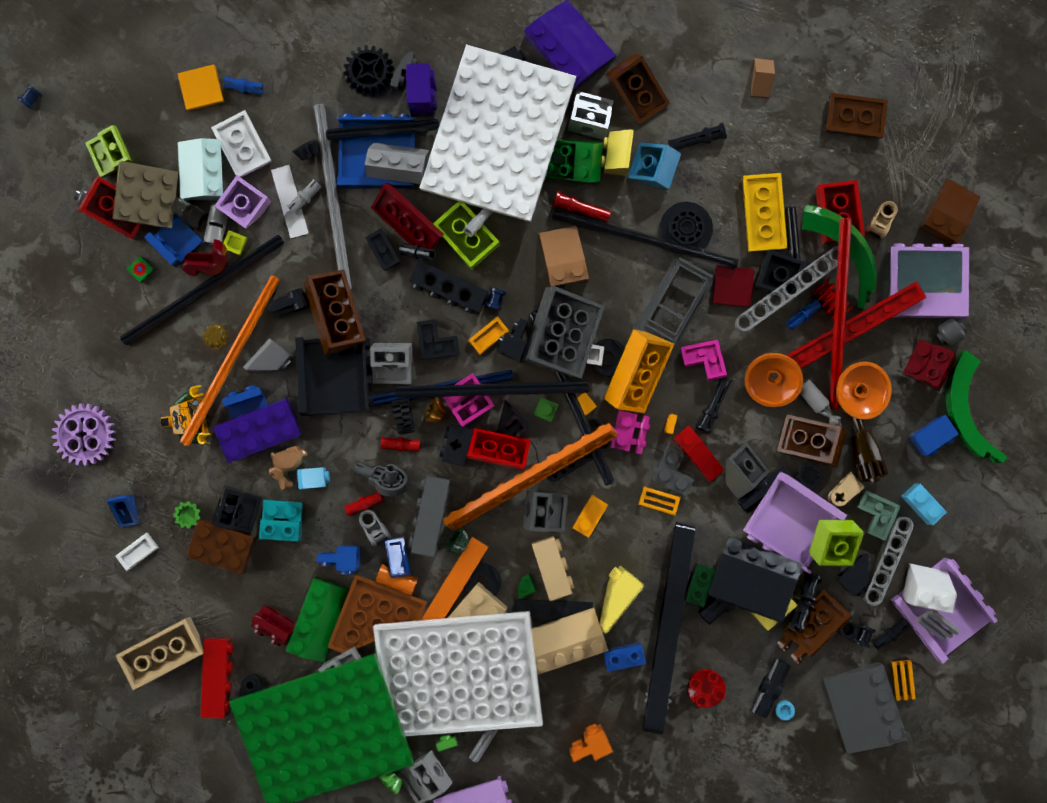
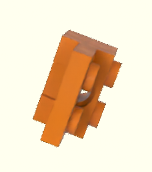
M596 723L585 728L586 731L583 732L584 741L579 739L571 744L572 747L569 748L574 762L589 754H592L594 759L597 760L613 752L601 724L596 725Z

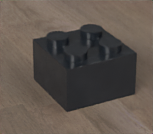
M769 249L765 253L753 289L770 294L802 271L806 262ZM788 284L786 286L788 294H795V285Z

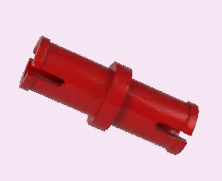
M382 437L381 449L398 450V452H402V450L419 452L420 440L403 439V437H399V439Z
M376 492L367 497L362 496L359 498L360 500L345 505L344 508L347 515L351 517L385 501L383 495Z

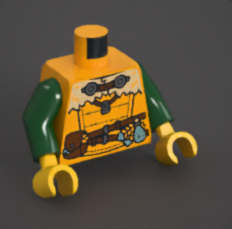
M201 385L192 386L189 391L182 394L174 402V406L170 407L171 416L161 417L163 429L173 427V433L178 434L180 439L182 438L203 400L200 397L204 396V393L198 392L199 387H202ZM206 416L191 444H210V442L206 441L207 435H211L208 431Z

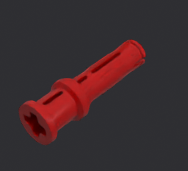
M557 191L552 206L567 209L568 212L576 211L608 222L611 213L610 210L608 211L579 201L576 196L570 197L561 194V191Z

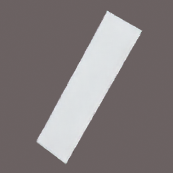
M287 165L271 170L290 239L308 234L302 208L295 215L287 207L298 196L290 166Z

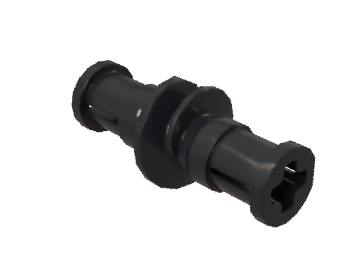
M814 573L805 574L806 580L801 589V595L793 597V601L797 606L794 610L792 622L788 625L793 631L805 632L806 628L804 626L810 611H816L812 604L816 605L819 603L815 596L818 584L821 583L822 578Z

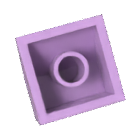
M236 175L215 204V207L247 229L262 216L272 201Z

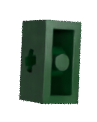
M695 563L686 589L685 601L702 607L705 606L716 573L715 569Z

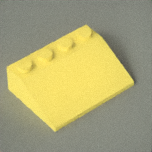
M622 566L614 567L608 575L610 579L607 583L599 624L604 632L610 629L644 587L639 580Z

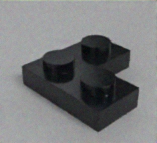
M436 319L417 322L422 360L460 355L458 336L438 338Z

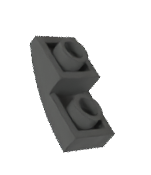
M410 51L395 70L390 84L393 91L399 92L400 86H404L406 76L403 74H406V64H417L414 52Z

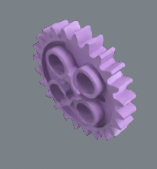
M80 403L78 409L76 405H72V411L64 409L66 415L59 414L61 421H54L58 428H52L53 431L57 432V435L51 436V438L57 439L53 446L60 447L57 453L64 452L62 459L69 457L68 463H73L76 460V465H81L83 461L84 466H88L90 460L92 464H96V458L103 460L102 454L109 455L106 449L113 448L109 443L110 441H116L115 438L111 437V434H115L116 431L110 428L115 424L108 423L111 416L104 417L106 411L102 410L99 412L98 406L92 409V404H87L85 408L84 404ZM92 419L96 421L94 429H91L89 426ZM73 421L77 423V428L74 431L70 428V424ZM87 432V436L81 437V433ZM94 438L98 442L96 448H92L91 441ZM74 440H77L79 444L76 450L72 448Z

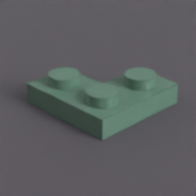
M864 490L856 508L874 515L866 533L886 541L901 506Z

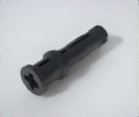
M722 122L718 126L704 127L700 132L668 140V145L678 150L703 142L710 144L711 141L717 139H727L726 130Z
M727 377L719 379L707 408L702 410L703 415L700 422L695 426L697 429L711 434V428L715 419L719 417L717 412L732 382L731 379Z

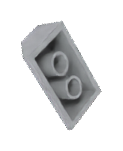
M373 143L368 148L366 156V176L369 178L421 184L430 150Z

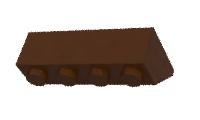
M345 270L308 276L304 283V288L324 355L343 352L365 342L366 339Z

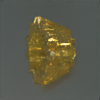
M216 322L213 325L208 324L207 329L203 330L202 339L205 340L204 345H209L210 349L214 347L220 349L221 345L225 346V341L229 339L226 335L228 330L224 329L223 324L218 325Z

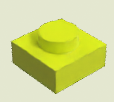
M228 230L223 244H225L227 251L241 256L248 238Z

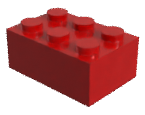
M99 176L95 177L77 211L127 239L133 240L141 224L112 219L116 186Z
M858 180L819 184L815 188L817 207L832 211L843 218H850L852 220L851 224L865 237ZM821 234L822 245L837 243L832 238Z

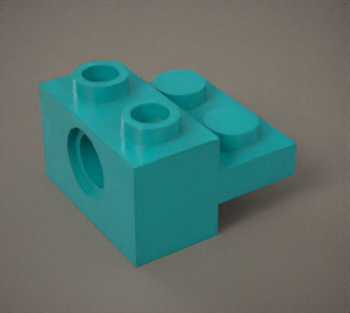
M263 500L259 539L301 541L303 502ZM275 518L289 519V521H279Z

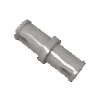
M312 179L302 191L298 192L299 195L287 207L296 215L306 203L309 204L311 202L310 199L322 187Z

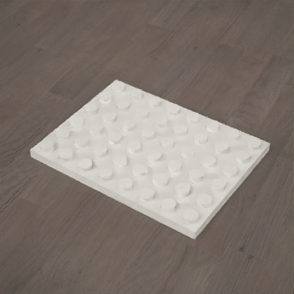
M466 45L423 175L420 190L531 222L573 91L576 76Z
M530 612L374 625L377 658L405 736L543 726Z

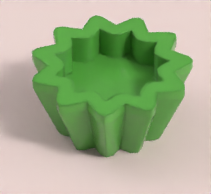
M187 501L186 504L181 502L180 507H175L176 513L173 514L176 518L175 523H180L181 528L186 526L190 529L192 525L197 524V520L201 519L198 515L201 510L196 509V504L191 505L190 501Z
M394 772L377 776L395 795L399 793L403 782Z

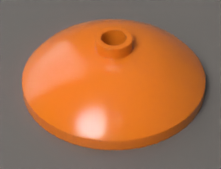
M779 353L764 354L753 360L748 366L745 373V387L750 397L757 403L767 407H782L791 403L799 396L803 387V374L799 365L792 358ZM776 373L777 376L773 377L771 376V374Z
M857 362L842 372L837 383L836 393L841 408L848 415L857 419H871L880 415L888 406L892 387L887 373L879 365L872 362ZM858 387L860 388V392H859V393H857V391H856V389H857Z

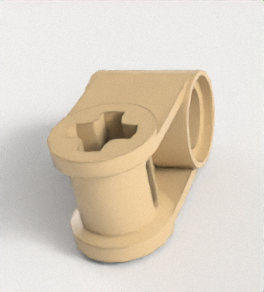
M886 201L879 205L865 231H871L879 235L880 239L883 240L897 214V205L892 201ZM884 206H887V207L890 208V210H891V214H890V215H885V214H884V212H883V207H884Z
M850 472L829 492L827 500L835 507L843 506L865 486ZM837 494L841 495L839 497L840 501H835Z

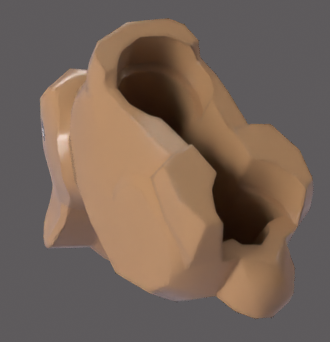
M299 446L270 453L274 467L269 469V474L279 481L281 490L293 487V482L288 477V472L297 470L303 463V458L308 455L307 451L301 450Z

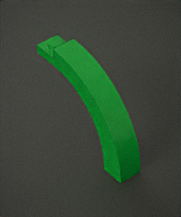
M806 205L803 211L802 230L824 234L839 243L840 219L843 217L821 207ZM851 224L849 255L857 268L859 276L857 308L865 309L866 302L870 303L871 292H875L877 285L876 264L865 238Z
M966 350L960 351L949 372L946 385V407L949 420L958 432L957 437L975 457L983 458L986 455L985 458L993 464L1004 463L1007 456L985 440L977 430L970 415L968 404L969 386L972 376L981 361Z

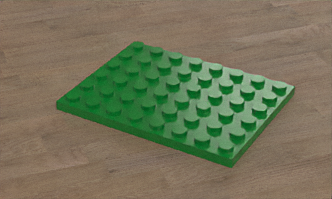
M376 653L235 698L229 702L265 803H294L413 766L415 763Z

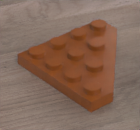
M355 574L327 648L343 653L354 646L358 649L374 642L373 627L375 624L420 621L428 601Z

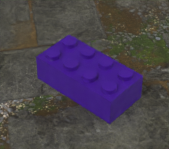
M288 397L216 424L213 427L227 463L295 438L302 433Z

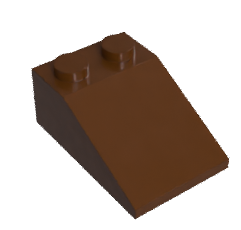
M634 53L605 74L638 125L670 104L644 57L638 53Z
M947 178L919 228L949 245L959 243L970 223L980 196Z
M786 415L777 452L837 468L847 431L842 426Z

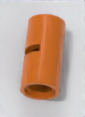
M382 564L375 582L412 596L418 577L410 575L391 578L389 566Z

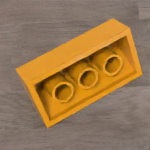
M633 329L604 399L616 409L645 413L675 344L648 332Z

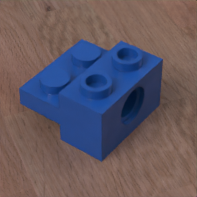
M341 545L337 547V553L321 552L317 554V562H322V566L336 565V571H341V574L352 575L360 569L361 546Z

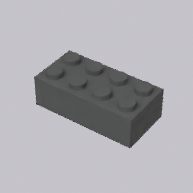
M426 476V479H422L420 490L423 491L422 498H418L416 509L419 510V515L414 517L412 528L415 529V534L410 537L408 548H412L411 553L430 557L436 556L451 480L434 476Z

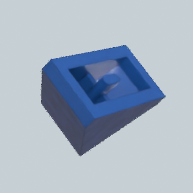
M134 495L107 499V503L120 528L139 524Z

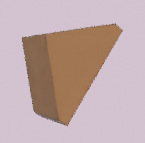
M754 59L752 97L770 98L775 76L774 60Z

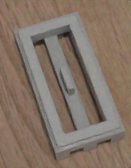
M934 609L918 617V623L943 642L947 640L946 637L952 638L953 633L955 635L959 634V628Z

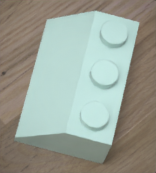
M200 138L178 142L180 200H219L223 195L220 139Z

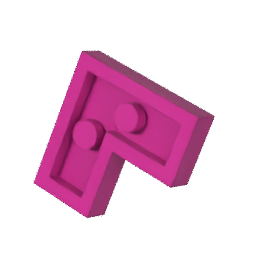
M718 340L680 347L684 367L703 364L708 381L727 377Z

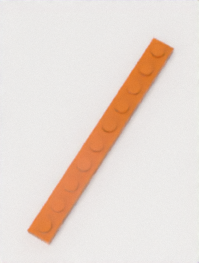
M609 423L600 426L595 432L584 435L579 441L565 446L562 451L548 456L543 462L532 465L524 473H519L510 481L498 485L491 492L482 494L479 499L468 502L465 507L458 511L451 512L443 519L445 526L455 531L618 437L616 430Z

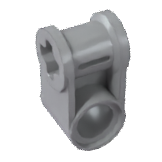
M369 509L360 514L359 522L373 547H376L377 543L382 540L391 538L387 528L375 511ZM366 513L373 516V522L370 524L365 523L363 520V516Z

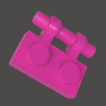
M618 410L614 428L618 437L612 440L611 448L629 452L632 444L636 445L635 453L643 454V449L647 444L645 441L647 431H650L651 426L649 424L650 417L643 415L642 423L636 422L638 414ZM634 428L640 429L638 439L632 438Z

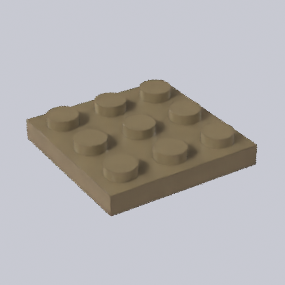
M120 161L112 219L172 229L178 171Z

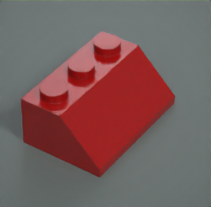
M474 428L467 458L525 470L531 440Z

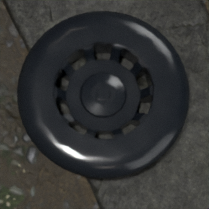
M679 202L672 205L664 213L660 222V233L664 240L669 239L671 242L676 241L678 244L680 242V245L683 243L685 246L687 244V247L690 245L692 248L694 246V249L697 247L702 250L712 237L713 223L709 213L702 206L693 202Z

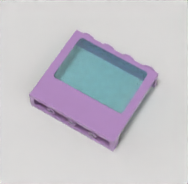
M897 243L888 249V253H890V296L917 281L927 297L894 317L966 318L969 316V247H963V244H952L951 247H944V244H932V247H924V244H913L912 247H905V244Z

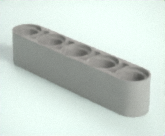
M907 517L895 518L887 539L883 542L869 574L868 584L865 586L866 590L861 594L862 600L865 603L876 606L883 601L912 533L913 522ZM902 520L906 523V528L903 531L899 529V523ZM894 538H897L899 542L896 548L891 546V541ZM886 556L891 558V563L888 566H885L883 562ZM881 573L884 579L878 584L876 576ZM874 591L876 593L875 600L870 601L868 599V595L870 592Z

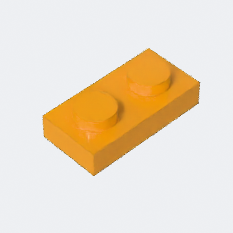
M591 495L572 528L589 538L608 504Z

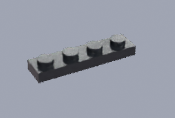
M516 599V613L530 612V619L558 620L593 608V602Z

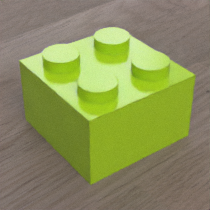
M819 520L809 554L819 566H853L864 532L853 520Z

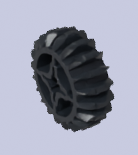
M367 45L364 46L365 50L363 51L358 47L357 54L351 51L353 58H346L350 64H344L346 71L343 72L344 76L347 77L345 79L346 83H351L350 89H355L356 94L362 91L364 97H366L367 92L373 97V92L375 91L378 95H381V88L387 91L385 84H391L390 79H392L394 75L392 72L395 70L394 66L391 65L393 63L392 59H388V53H383L382 48L376 51L374 45L371 47V50L368 49ZM366 58H375L371 62H367L364 60ZM359 64L361 71L355 79L354 70L356 65ZM383 64L384 73L380 79L377 71L380 69L379 66ZM365 67L369 70H372L373 75L369 72H366ZM371 80L374 84H362V82Z

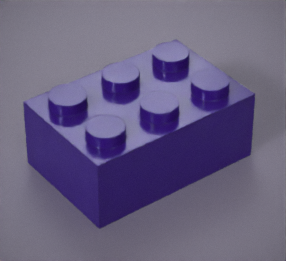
M406 64L407 105L411 117H434V111H437L435 94L437 92V81L434 70H431L430 64Z

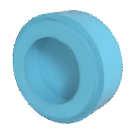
M781 700L775 706V714L779 719L787 721L793 718L795 708L789 701Z

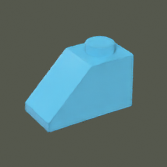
M326 468L297 470L299 489L327 487V483H330V473L326 471Z

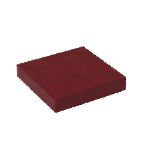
M716 265L712 304L751 307L754 269L737 267L734 270V267L732 269V267L727 268V266Z

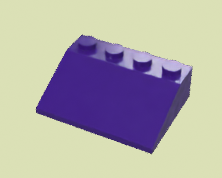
M568 0L549 10L524 29V37L552 69L576 76L573 93L616 57L615 53Z

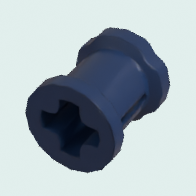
M28 84L27 90L17 100L32 110L34 102L43 95Z
M490 287L489 299L485 306L500 311V305L506 292Z

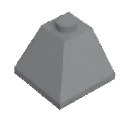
M269 338L243 368L253 373L281 371L289 367L291 364L290 360L293 357L277 342Z

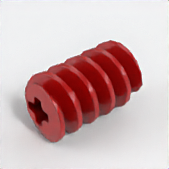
M830 277L818 285L812 294L813 296L820 295L817 301H824L822 308L829 307L826 312L827 314L835 312L836 290H832L835 283L828 284L831 279ZM849 301L846 302V313L853 308H847Z

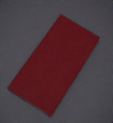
M387 182L383 185L371 209L410 245L414 246L417 244L422 245L423 248L435 249L444 233L390 183Z

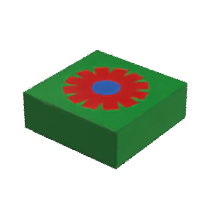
M139 256L127 268L140 283L154 271L142 256Z

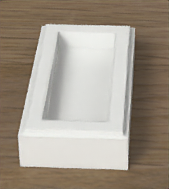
M145 533L115 557L124 569L129 571L159 547L151 536Z

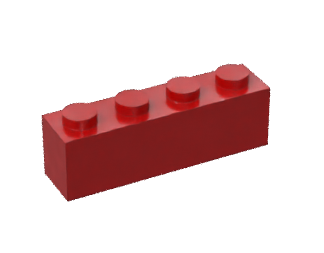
M207 637L204 639L201 718L224 719L231 712L230 701H228L229 694L232 692V682H229V675L233 671L230 655L233 654L234 644L231 643V638Z

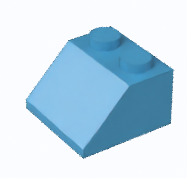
M639 142L628 178L655 188L670 189L681 153L668 145Z

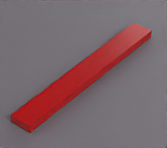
M918 282L912 283L845 322L844 345L926 299L927 297ZM833 329L786 356L792 358L799 365L800 369H803L831 353Z

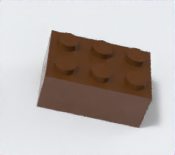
M200 519L197 521L186 557L242 575L246 573L258 536L234 529L232 531L217 527L211 521Z

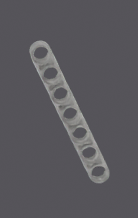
M838 246L829 250L738 316L735 320L736 329L741 332L749 331L836 268L838 260L833 258V252L838 250ZM823 261L827 264L825 272L818 270V262ZM807 272L812 276L810 283L802 281L801 276L803 273ZM788 284L795 285V294L787 293L786 286ZM777 295L780 297L781 302L778 306L771 304V296ZM761 306L764 308L765 314L763 317L755 315L754 310L756 307ZM741 318L749 320L748 328L740 327L739 320Z

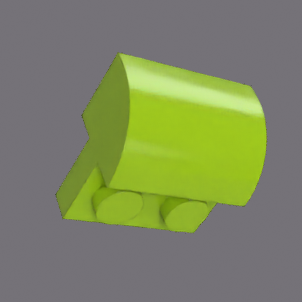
M115 125L97 133V137L85 143L101 178H105L118 171L120 161L132 163L118 128Z

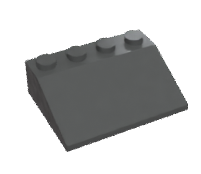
M555 286L546 287L522 360L581 379L605 306Z
M875 662L823 679L847 754L890 746L908 740L883 664Z

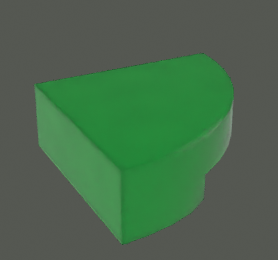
M529 573L521 579L518 585L519 599L537 591Z

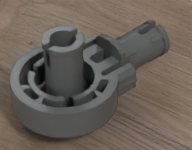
M361 463L355 465L353 473L369 479L368 484L374 486L376 491L383 496L395 497L403 494L407 488L406 473L394 464H388L386 467L378 465L373 468Z

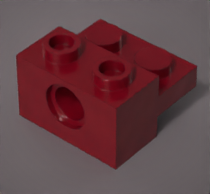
M919 340L903 371V375L940 392L956 360V354L939 345L935 346Z
M265 604L252 618L251 622L253 623L251 627L254 628L253 631L260 636L266 635L271 638L270 641L273 644L284 646L291 638L297 622Z

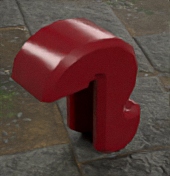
M214 239L212 254L188 252L184 257L183 271L190 276H198L199 271L211 276L220 274L225 270L228 255L225 244L220 240Z

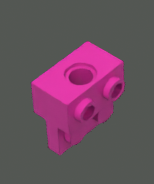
M472 373L455 385L480 383L474 373ZM488 395L470 396L469 398H467L468 396H445L443 398L459 424L464 426L494 407Z

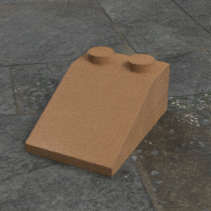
M577 226L539 233L550 286L559 288L563 285L568 286L588 282L589 276Z

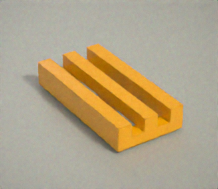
M643 486L638 505L675 516L681 497ZM646 491L674 499L675 504L647 496ZM644 499L671 506L673 511L644 503Z
M912 660L891 661L895 700L916 699ZM904 664H906V667H907L909 695H907V686H906V676H905V667H904ZM897 665H900L903 695L899 693Z

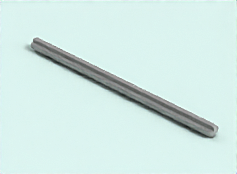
M323 104L314 105L337 266L338 270H345L351 289L330 140L326 137L328 126L325 106Z

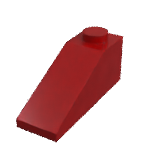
M686 426L672 438L709 482L724 471L717 459L690 426Z

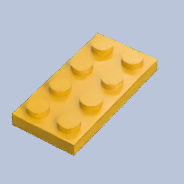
M781 173L743 176L748 252L768 251L769 249L772 251L786 250L787 237Z

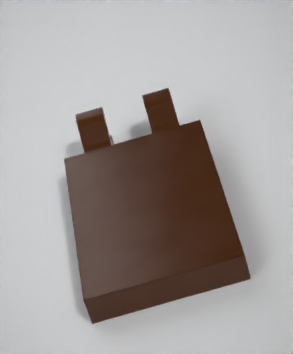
M825 590L815 598L819 603L816 605L812 604L816 611H810L804 626L806 628L805 632L793 631L787 625L783 629L786 635L777 642L784 652L790 648L793 641L799 646L791 655V658L798 665L803 662L806 655L812 658L853 618Z

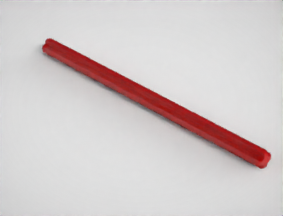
M841 218L839 229L829 406L832 409L840 408L836 388L843 366L852 222L850 218Z

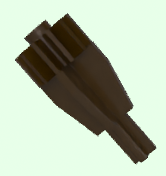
M851 417L855 436L852 437L853 453L859 481H869V484L881 481L880 478L888 475L881 450L871 431H866L863 419Z

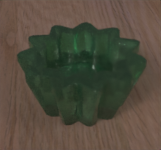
M462 527L458 528L453 534L446 551L461 554L467 548L470 537Z

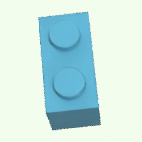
M914 483L901 496L927 525H934L947 513L921 484Z

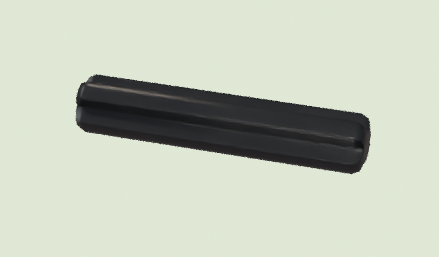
M788 206L785 208L789 256L801 260L796 207Z

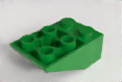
M557 139L545 178L589 183L600 181L603 143Z

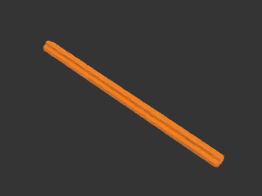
M270 276L180 440V443L190 446L279 284L280 279Z

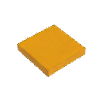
M214 64L177 73L187 111L224 102Z

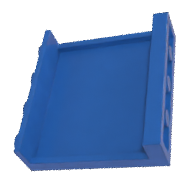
M343 114V117H338L339 128L415 121L414 117L408 114H401L400 117H392L390 114H382L381 117H373L371 114H362V117H354L353 114ZM415 132L339 139V168L337 177L339 189H382L383 185L387 182L395 189H415V183L369 178L366 176L365 170L368 148L373 143L415 148Z

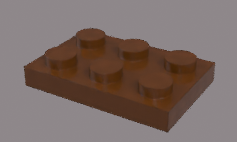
M831 93L825 132L882 139L884 137L888 100Z

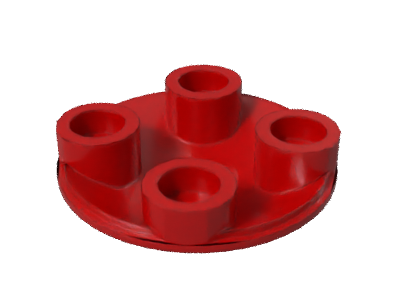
M699 670L688 681L687 692L689 698L698 707H713L725 698L726 686L724 679L714 670Z

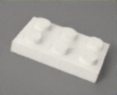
M245 110L211 127L216 138L220 139L221 148L235 175L240 178L272 162Z

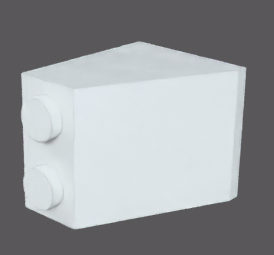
M909 563L902 599L912 605L953 613L956 591L949 573Z

